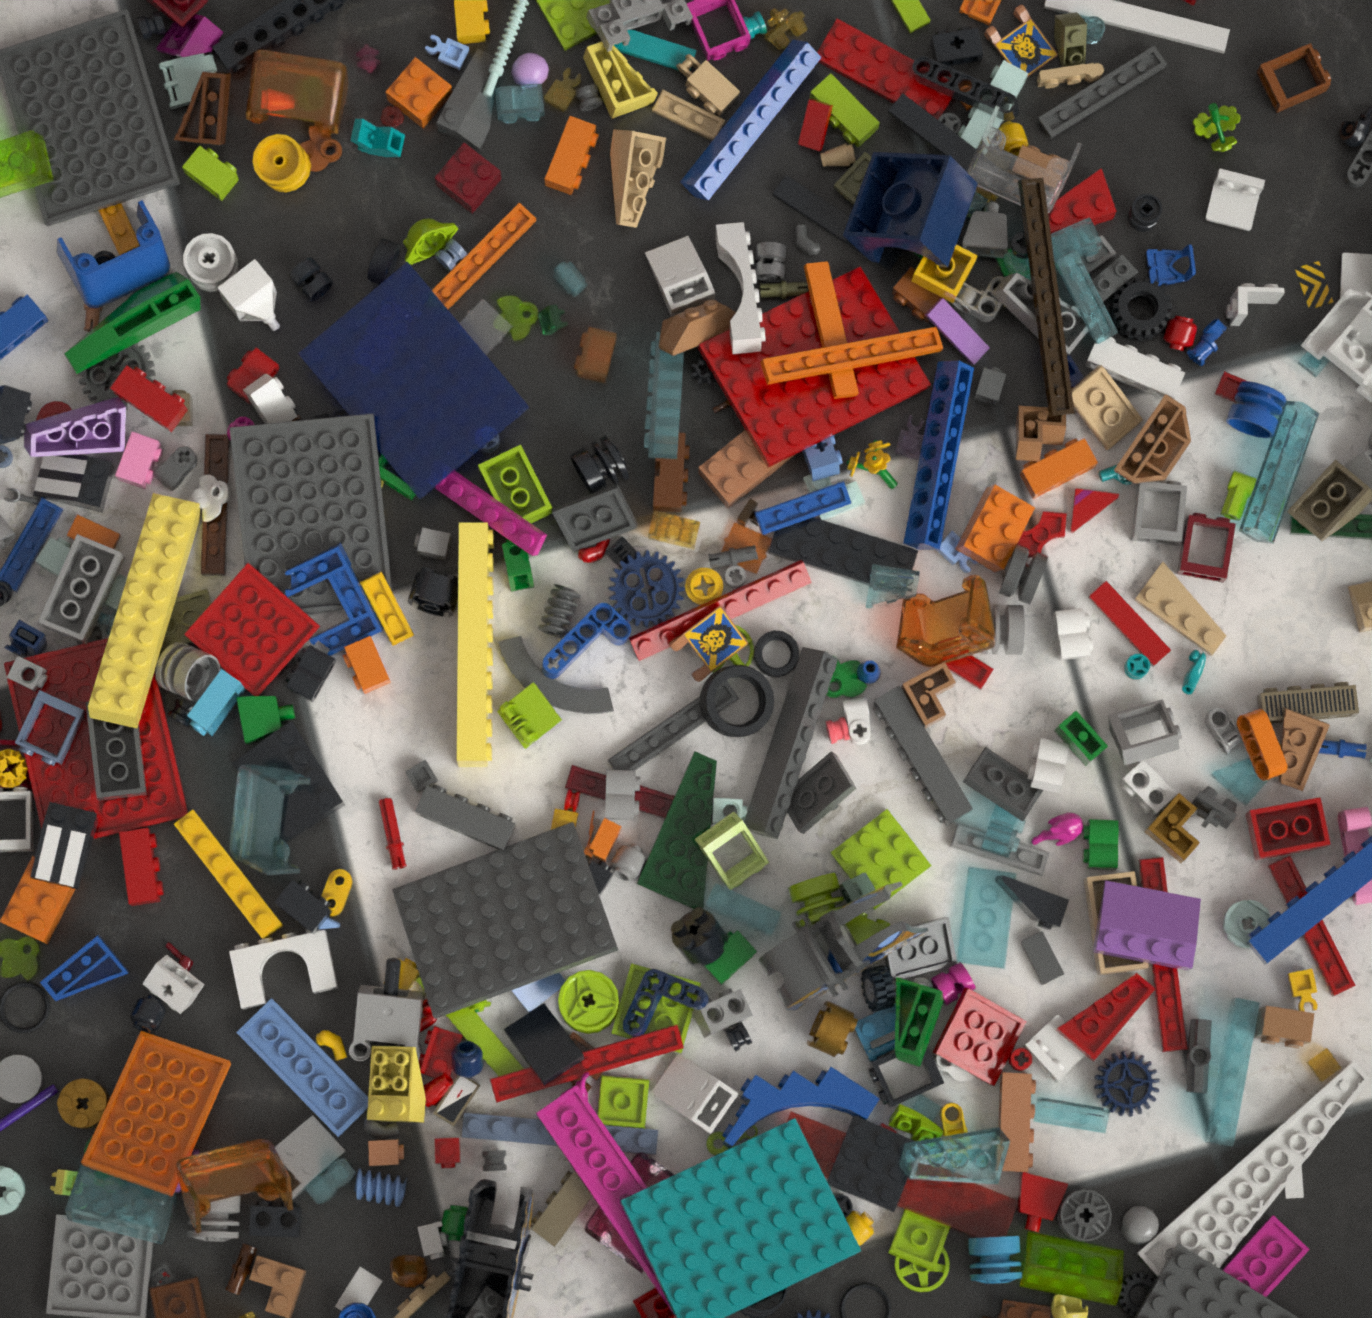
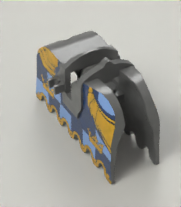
M901 882L885 885L841 908L833 909L819 918L820 921L815 924L811 923L807 915L803 916L802 919L805 921L804 927L801 928L797 921L792 923L797 932L796 935L772 948L759 958L758 961L767 977L775 972H780L783 975L784 984L778 989L777 994L786 1010L796 1011L806 1005L807 1002L826 993L827 990H830L833 997L839 995L835 990V986L840 984L843 991L849 989L845 983L849 977L865 970L869 965L885 958L889 953L900 949L908 944L909 941L929 931L927 927L915 928L901 921L881 930L858 945L854 940L846 923L865 911L889 900L891 892L903 885ZM820 934L831 950L842 973L835 974L815 938Z

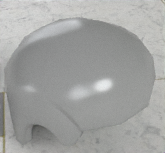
M1133 1206L1123 1216L1121 1233L1129 1243L1136 1246L1146 1245L1158 1232V1218L1152 1209L1145 1206Z

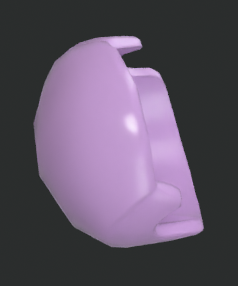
M525 53L519 56L513 63L511 74L516 84L530 89L541 86L547 79L549 68L546 60L540 55Z

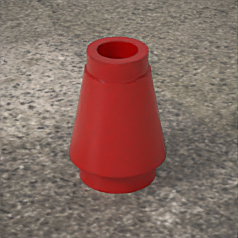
M443 1073L423 1085L426 1097L425 1106L429 1108L433 1105L436 1106L454 1084L448 1074Z

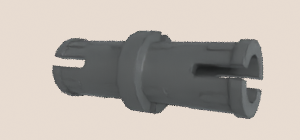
M755 545L739 549L732 547L729 548V551L708 554L711 569L730 564L737 566V563L758 560Z

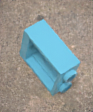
M221 669L187 715L191 720L190 725L203 736L206 733L213 736L237 703V697H241L246 691L242 683Z

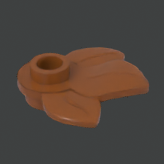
M310 126V140L299 144L309 155L310 171L313 172L325 169L329 162L337 161L342 155L340 143L331 139L328 130L319 126ZM329 148L335 150L332 155L326 153Z

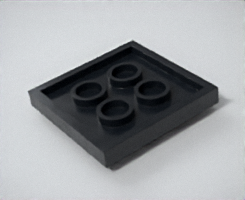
M854 1115L827 1183L831 1187L894 1213L921 1143Z

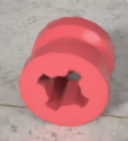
M840 717L838 721L834 722L831 720L825 721L831 744H835L837 740L841 739L844 741L850 740L845 717Z

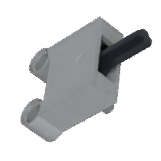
M388 958L386 960L384 987L360 985L357 996L354 1037L349 1048L350 1056L356 1061H364L370 1056L374 1044L373 1041L401 1044L400 1047H416L419 1060L422 1050L419 1035L424 992L399 989L401 961L397 958ZM356 1044H364L367 1049L360 1050L356 1047Z

